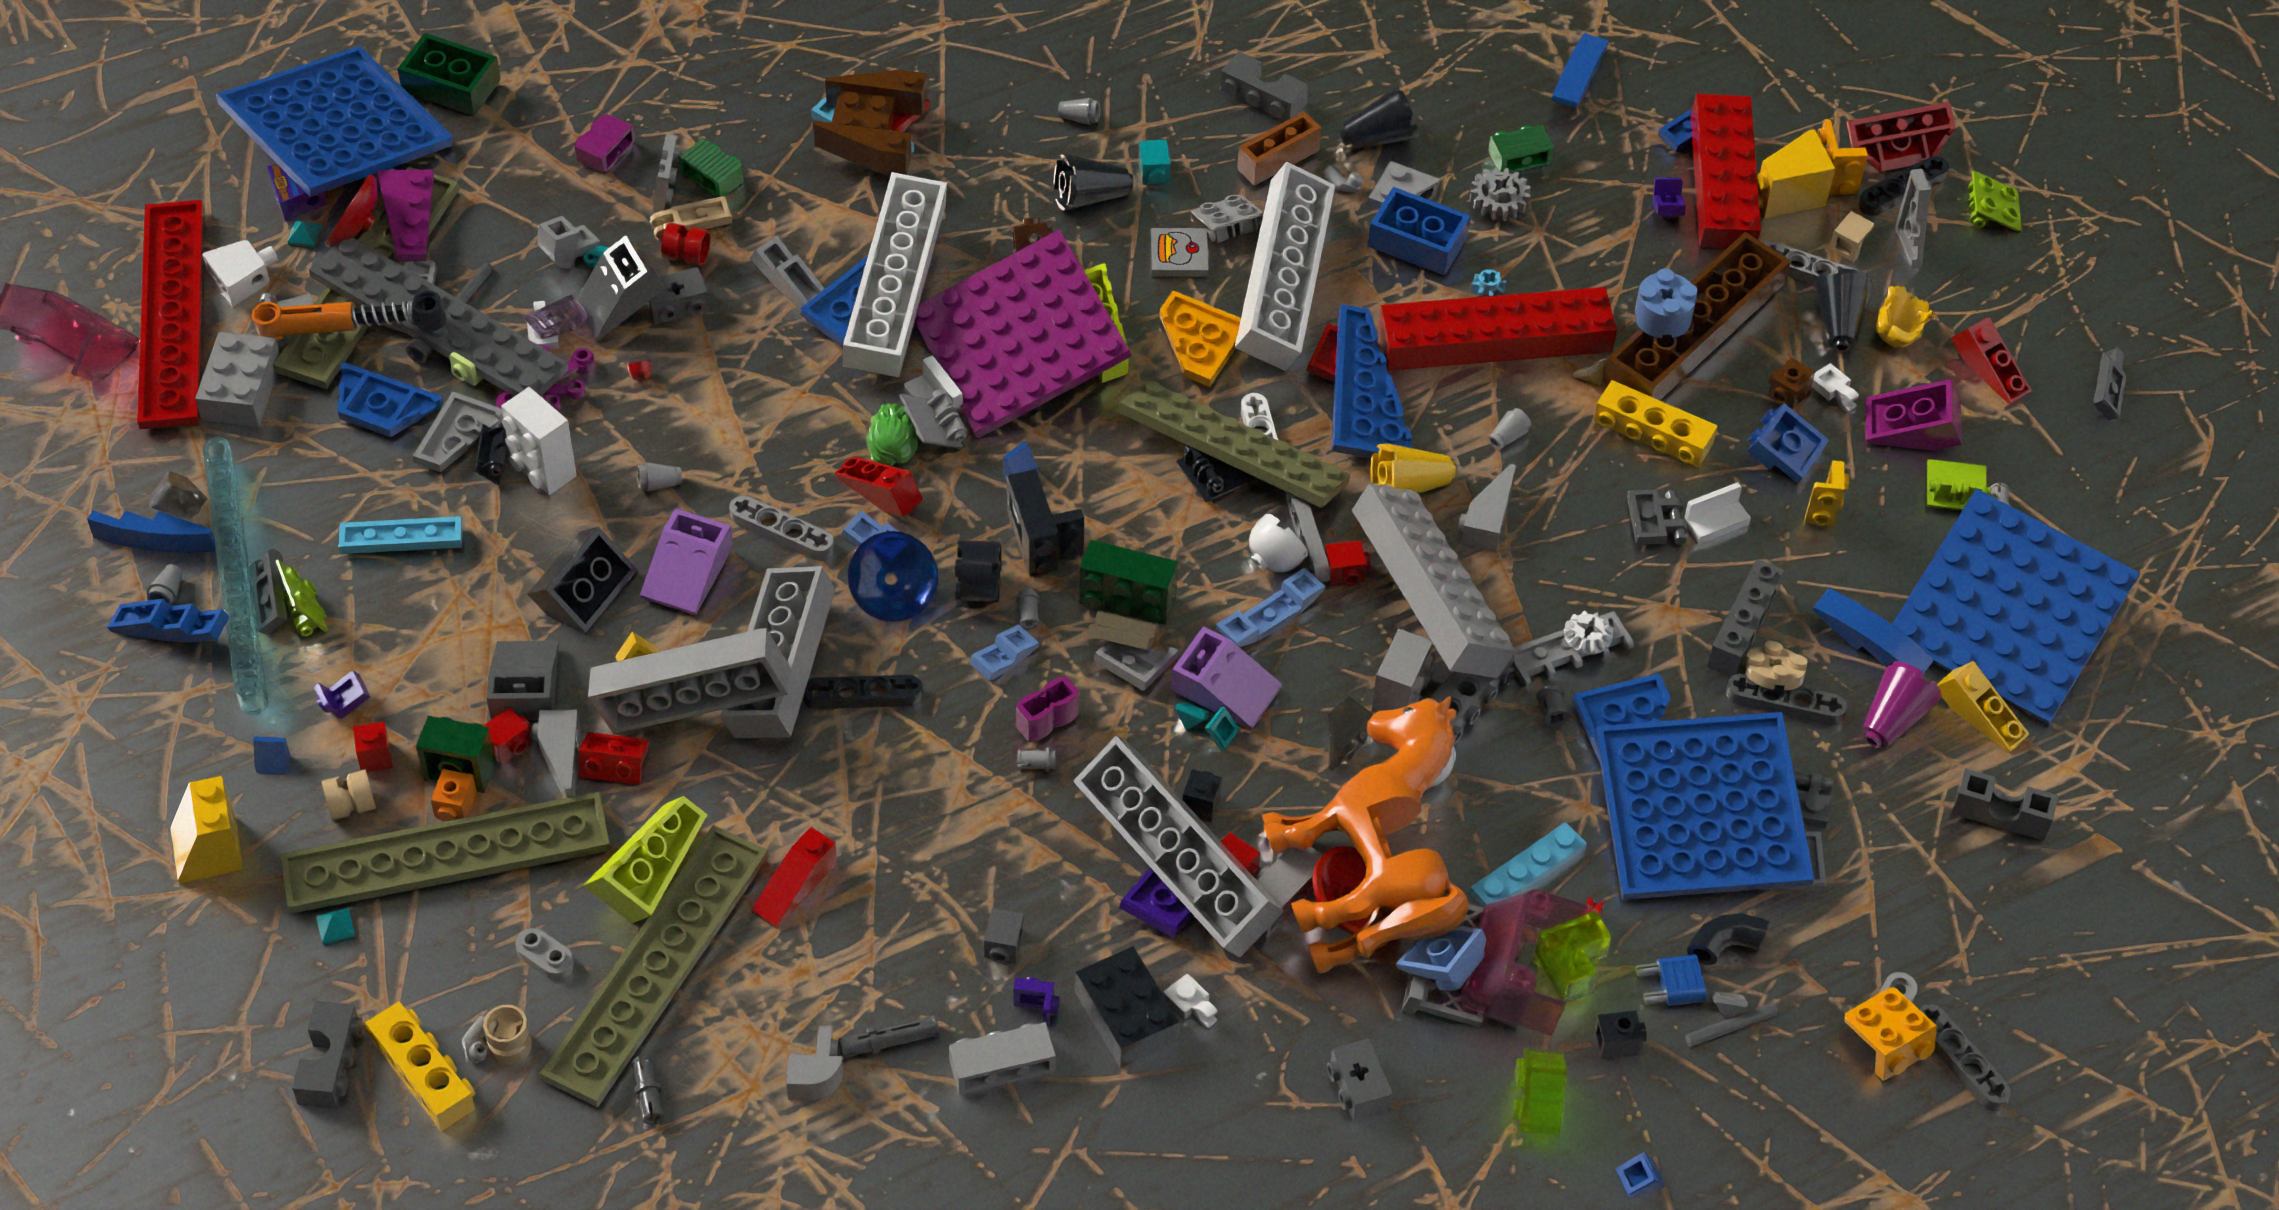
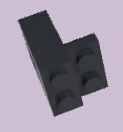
M1036 469L1007 475V512L1029 576L1047 574L1058 570V560L1071 559L1078 555H1083L1084 515L1082 510L1077 509L1052 515Z

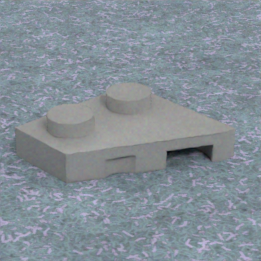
M1390 161L1369 196L1368 205L1380 209L1393 187L1421 196L1422 193L1429 189L1432 191L1436 190L1439 186V178Z
M1107 641L1095 652L1094 662L1144 691L1177 659L1179 650L1169 647L1168 652L1150 648L1145 650Z

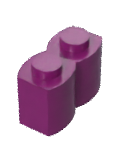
M607 113L602 115L599 119L594 120L589 131L577 138L574 145L576 160L600 172H608L616 164L619 157L624 155L635 142L634 125Z
M1060 677L1049 682L1042 691L1023 697L1016 705V728L1028 742H1034L1046 737L1054 727L1070 723L1079 714V690L1068 677Z

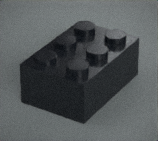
M1134 946L1075 971V993L1120 1068L1178 1042L1180 1022Z

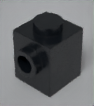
M1191 770L1182 800L1200 820L1212 823L1221 798L1222 777L1209 771Z
M1636 1010L1600 1014L1597 1016L1594 1034L1601 1060L1640 1055L1642 1044L1647 1040V1032L1644 1022H1639Z

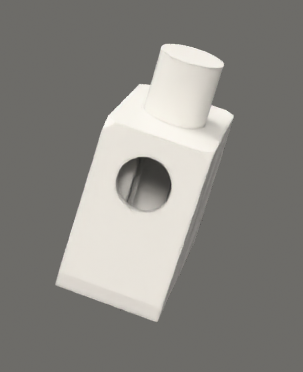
M247 240L202 254L207 273L232 307L268 285L270 280L266 267L278 262L277 255L271 246L256 252Z

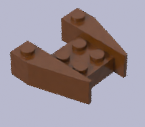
M892 70L826 77L827 104H835L836 107L831 123L813 121L814 146L878 173L891 174L894 172L907 175L912 157L911 133L890 130L895 113L923 115L927 100V73Z

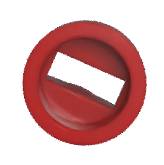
M650 360L627 363L628 372L633 380L639 382V374L641 373L644 374L645 380L650 377L652 373Z

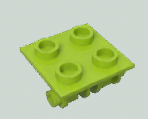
M1973 170L1972 181L1968 186V192L1970 193L1969 207L1972 212L1971 223L1976 228H1982L1991 219L2021 232L2018 190Z
M1927 459V507L1962 511L1976 489L1990 495V487H1987L1986 466Z
M276 560L285 585L283 591L284 598L291 612L290 614L297 632L302 636H309L317 627L327 632L328 629L324 621L326 613L315 598L318 593L313 583L308 579L303 580L292 566L287 567L281 561Z

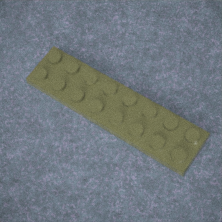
M1148 380L1119 403L1118 413L1322 508L1349 483L1351 474L1341 470L1338 466L1323 462L1310 453L1302 452L1289 446L1284 441L1265 435L1261 430L1252 429L1239 423L1235 418L1224 416L1209 406L1201 405L1188 399L1183 394L1168 390L1160 383Z

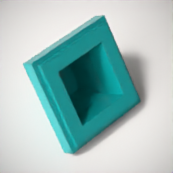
M295 221L287 240L288 245L315 248L322 232L323 224Z
M1186 702L1176 704L1175 707L1186 731L1211 719L1212 716L1211 712Z
M1221 707L1205 727L1220 751L1226 749L1240 730L1225 707Z
M348 907L316 915L323 945L355 937Z

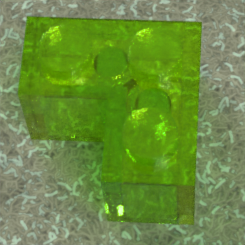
M1597 911L1538 932L1535 954L1563 1004L1593 993L1598 973L1591 962L1607 956L1611 935Z
M1523 1048V1057L1516 1058V1087H1521L1522 1090L1521 1100H1514L1513 1119L1518 1120L1520 1131L1560 1135L1567 1076L1563 1052Z

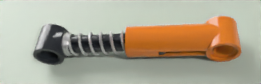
M434 291L420 292L413 298V301L406 302V304L403 301L402 305H395L392 302L390 306H385L384 303H382V306H375L372 303L371 307H365L362 304L361 308H355L354 302L279 307L274 302H263L258 304L252 311V319L258 335L274 337L276 341H279L285 335L356 331L357 326L361 327L363 324H367L370 327L373 323L381 326L383 322H386L388 325L397 322L401 325L403 321H407L409 324L419 325L425 331H436L442 328L447 320L441 297Z

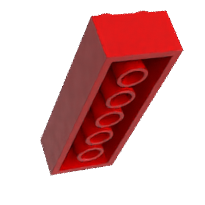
M1696 94L1691 111L1699 248L1727 249L1744 232L1758 240L1761 225L1751 96Z

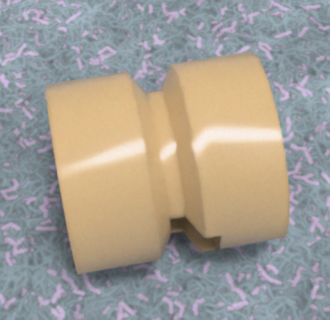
M366 769L349 773L345 780L339 776L322 780L332 821L350 816L352 810H355L357 813H363L376 809Z
M500 1005L493 1008L487 1013L483 1024L491 1057L496 1062L504 1065H514L522 1062L528 1057L532 1048V1040L524 1012L513 1005Z

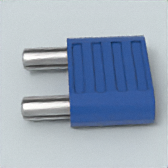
M1695 954L1660 958L1656 960V963L1636 966L1637 976L1657 974L1662 991L1644 993L1643 1000L1646 1005L1665 1002L1666 1006L1706 1002V987L1698 958Z

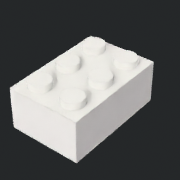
M530 387L501 406L503 414L502 424L507 435L505 441L510 451L509 461L516 471H522L528 476L534 487L543 489L548 495H551L577 476L568 420Z

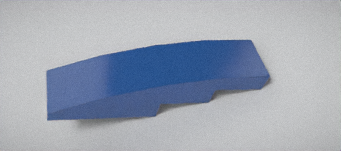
M1586 33L1582 35L1552 94V101L1578 107L1590 89L1592 78L1599 69L1601 58L1607 51L1609 40Z
M93 510L87 518L93 538L121 546L177 553L215 552L217 549L212 529L158 511L153 520L129 511H125L122 517L117 519Z
M1831 588L1826 590L1812 608V611L1855 650L1863 646L1884 666L1894 663V661L1908 663L1925 673L1934 661L1928 652L1888 621Z
M164 599L120 604L107 628L111 632L164 641H217L230 616L223 609L199 611L194 604L170 606Z

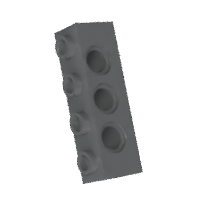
M1759 559L1755 560L1712 645L1707 667L1731 677L1738 674L1746 654L1750 650L1779 592L1784 569Z
M1515 655L1512 656L1498 678L1453 671L1430 699H1434L1439 703L1448 696H1451L1449 709H1455L1457 712L1456 717L1451 722L1455 735L1454 744L1460 739L1463 728L1468 723L1471 725L1476 721L1481 707L1485 703L1489 705L1494 700L1502 683L1506 685L1511 680L1515 672L1513 668Z

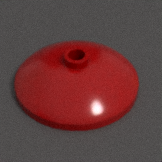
M369 174L324 244L326 247L332 248L344 240L354 238L361 229L366 232L376 219V217L371 215L377 202V182L375 176Z
M1349 846L1335 847L1319 858L1313 871V889L1318 902L1337 900L1349 894L1363 881L1366 876L1367 866L1356 848ZM1372 914L1367 918L1340 923L1337 927L1353 935L1365 926Z

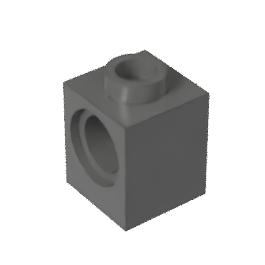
M992 908L984 939L985 958H990L999 963L1007 961L1016 963L1024 932V913Z

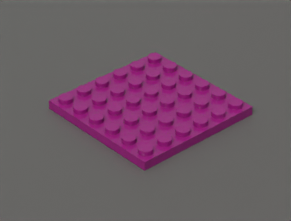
M1060 229L920 303L915 317V323L933 357L962 392L963 404L960 407L977 439L1132 357L1127 345Z

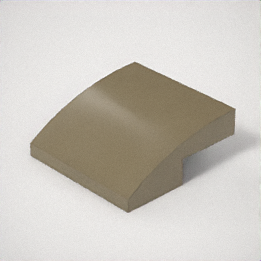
M1097 611L1095 623L1089 625L1087 636L1147 650L1155 641L1160 630V624L1106 611Z

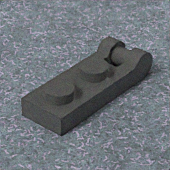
M276 549L268 550L263 555L262 560H256L250 566L258 632L267 635L287 620L283 585L276 564V560L283 562V557Z

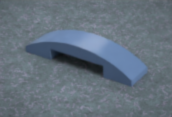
M1304 568L1283 581L1280 591L1244 614L1239 610L1217 623L1216 629L1238 647L1255 643L1276 632L1296 618L1325 590V585Z

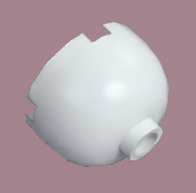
M1265 514L1251 531L1249 547L1254 554L1251 560L1263 571L1268 568L1273 572L1285 573L1299 566L1308 557L1305 554L1307 549L1289 527L1283 529L1277 526L1280 520L1271 514Z

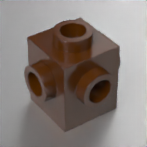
M1039 217L1023 219V224L1012 225L1011 234L1014 253L1033 244L1030 242L1032 234L1035 233L1037 236L1035 242L1052 234V227L1048 228L1046 222H1040Z
M1791 357L1781 369L1776 368L1769 377L1768 383L1771 385L1768 397L1778 404L1783 405L1785 403L1793 410L1799 402L1804 403L1810 396L1816 371Z

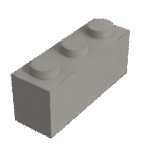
M1290 847L1278 854L1277 861L1271 867L1266 866L1257 877L1259 884L1284 910L1277 920L1262 934L1266 939L1293 912L1291 903L1305 899L1314 890L1313 871L1322 854L1312 847L1304 851Z
M1046 1022L1040 1024L1028 1023L1018 1029L1005 1032L994 1031L984 1037L975 1039L964 1038L954 1044H949V1061L959 1095L1056 1072V1055Z

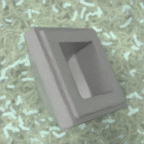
M1712 992V999L1725 1020L1734 1017L1747 1008L1748 1002L1744 995Z

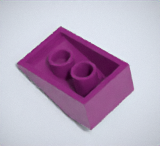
M1952 379L1866 397L1867 443L1924 450H1938L1962 445L1961 401Z

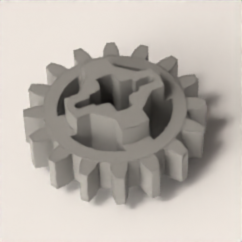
M1494 167V172L1492 173L1485 169L1483 176L1477 174L1475 181L1471 183L1470 201L1474 202V209L1482 208V216L1490 213L1493 220L1497 215L1501 216L1502 220H1506L1507 215L1517 218V212L1524 213L1525 207L1529 206L1531 187L1526 185V178L1518 179L1519 172L1510 174L1509 168H1505L1504 172H1500L1498 167Z

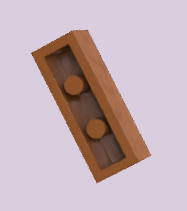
M1304 111L1240 145L1237 169L1255 186L1277 174L1286 162L1294 165L1319 151L1321 127Z

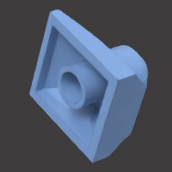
M1457 926L1454 930L1442 936L1415 940L1396 965L1400 970L1434 979L1437 987L1441 990L1454 991L1463 985L1484 958L1486 937L1482 929Z

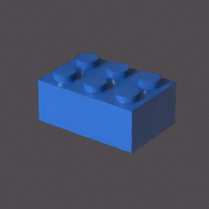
M1393 187L1370 223L1368 247L1446 275L1467 239L1470 215Z

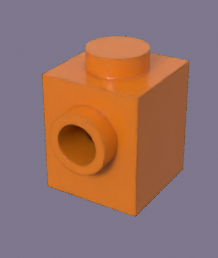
M446 769L442 770L431 797V804L436 818L446 822L468 817L477 794L472 774Z

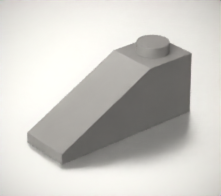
M1510 464L1470 502L1467 514H1461L1458 531L1463 532L1461 544L1497 551L1516 465Z
M539 710V722L533 723V741L539 742L541 755L563 797H575L580 740L578 711Z

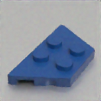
M345 362L341 364L342 375L341 383H339L340 399L338 400L337 413L339 419L392 437L443 405V399L440 395Z

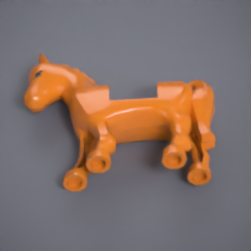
M1448 696L1440 703L1434 699L1426 698L1402 708L1374 713L1367 723V733L1376 743L1392 747L1398 752L1380 764L1362 769L1341 787L1334 798L1320 812L1301 817L1283 816L1277 812L1262 814L1264 830L1275 855L1284 852L1290 847L1304 851L1310 848L1324 833L1340 831L1347 834L1367 866L1366 876L1360 885L1349 894L1337 900L1314 903L1301 899L1291 903L1302 933L1312 931L1317 927L1329 930L1340 923L1367 918L1372 914L1364 927L1345 939L1334 943L1317 941L1308 944L1319 974L1328 972L1335 965L1350 964L1361 955L1368 959L1377 948L1386 945L1392 940H1420L1442 936L1454 930L1466 916L1468 911L1466 894L1449 880L1446 865L1437 851L1415 849L1392 857L1391 849L1386 839V835L1407 827L1417 819L1421 812L1420 799L1423 793L1430 788L1450 760L1455 743L1451 722L1457 714L1455 709H1449L1451 696Z

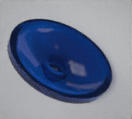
M887 531L869 537L855 550L848 565L847 583L853 600L863 612L880 621L901 622L917 616L930 604L938 586V568L932 553L919 539L903 532ZM886 575H893L896 579L895 584H887L885 581Z

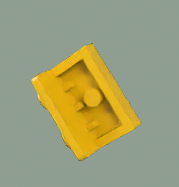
M1832 460L1826 483H1814L1805 514V523L1819 526H1834L1838 511L1843 508L1844 492H1847L1849 487V474H1844L1843 461Z

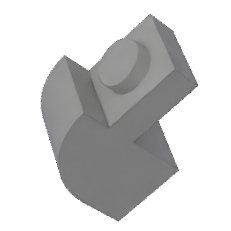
M564 216L539 224L538 245L561 268L575 267L577 257L583 256L586 251L600 245V240L584 225L574 227Z
M819 1026L816 1055L789 1054L786 1080L788 1100H819L832 1094L841 1084L844 1076L843 1056H838L839 1040L833 1039L832 1027Z

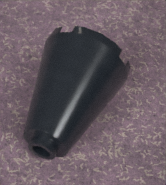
M1399 87L1392 89L1342 123L1343 129L1339 131L1344 146L1349 145L1351 149L1411 141L1419 137L1417 125L1411 126L1410 124L1412 123V116H1414L1404 92Z
M1061 154L1062 160L1056 161L1053 184L1054 190H1059L1060 198L1055 199L1061 210H1072L1127 196L1129 190L1133 189V175L1129 173L1127 168L1069 154Z
M1837 269V274L1828 275V271L1820 274L1815 281V292L1827 342L1836 351H1848L1856 345L1872 292V280H1867V274L1855 269Z

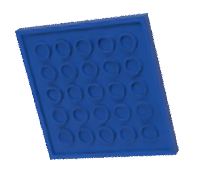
M361 46L217 94V103L309 197L367 177L369 174H375L377 170H386L453 146V136Z
M1976 489L1892 625L1928 652L1934 660L1932 664L1949 673L1958 667L1974 661L2005 703L2049 726L2138 580L2140 572Z
M1782 712L1596 726L1595 734L1622 900L1813 885V870Z

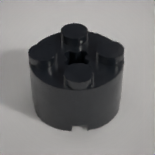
M958 540L957 557L962 559L955 560V577H958V582H961L956 583V601L999 602L1001 590L1000 571H1002L1001 542Z

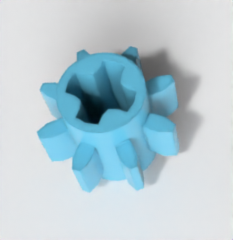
M1485 269L1480 275L1474 274L1470 293L1477 294V297L1503 295L1506 290L1507 281L1500 280V272Z

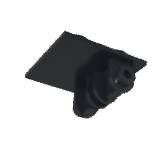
M1189 445L1184 447V457L1176 460V464L1205 503L1256 481L1255 476Z

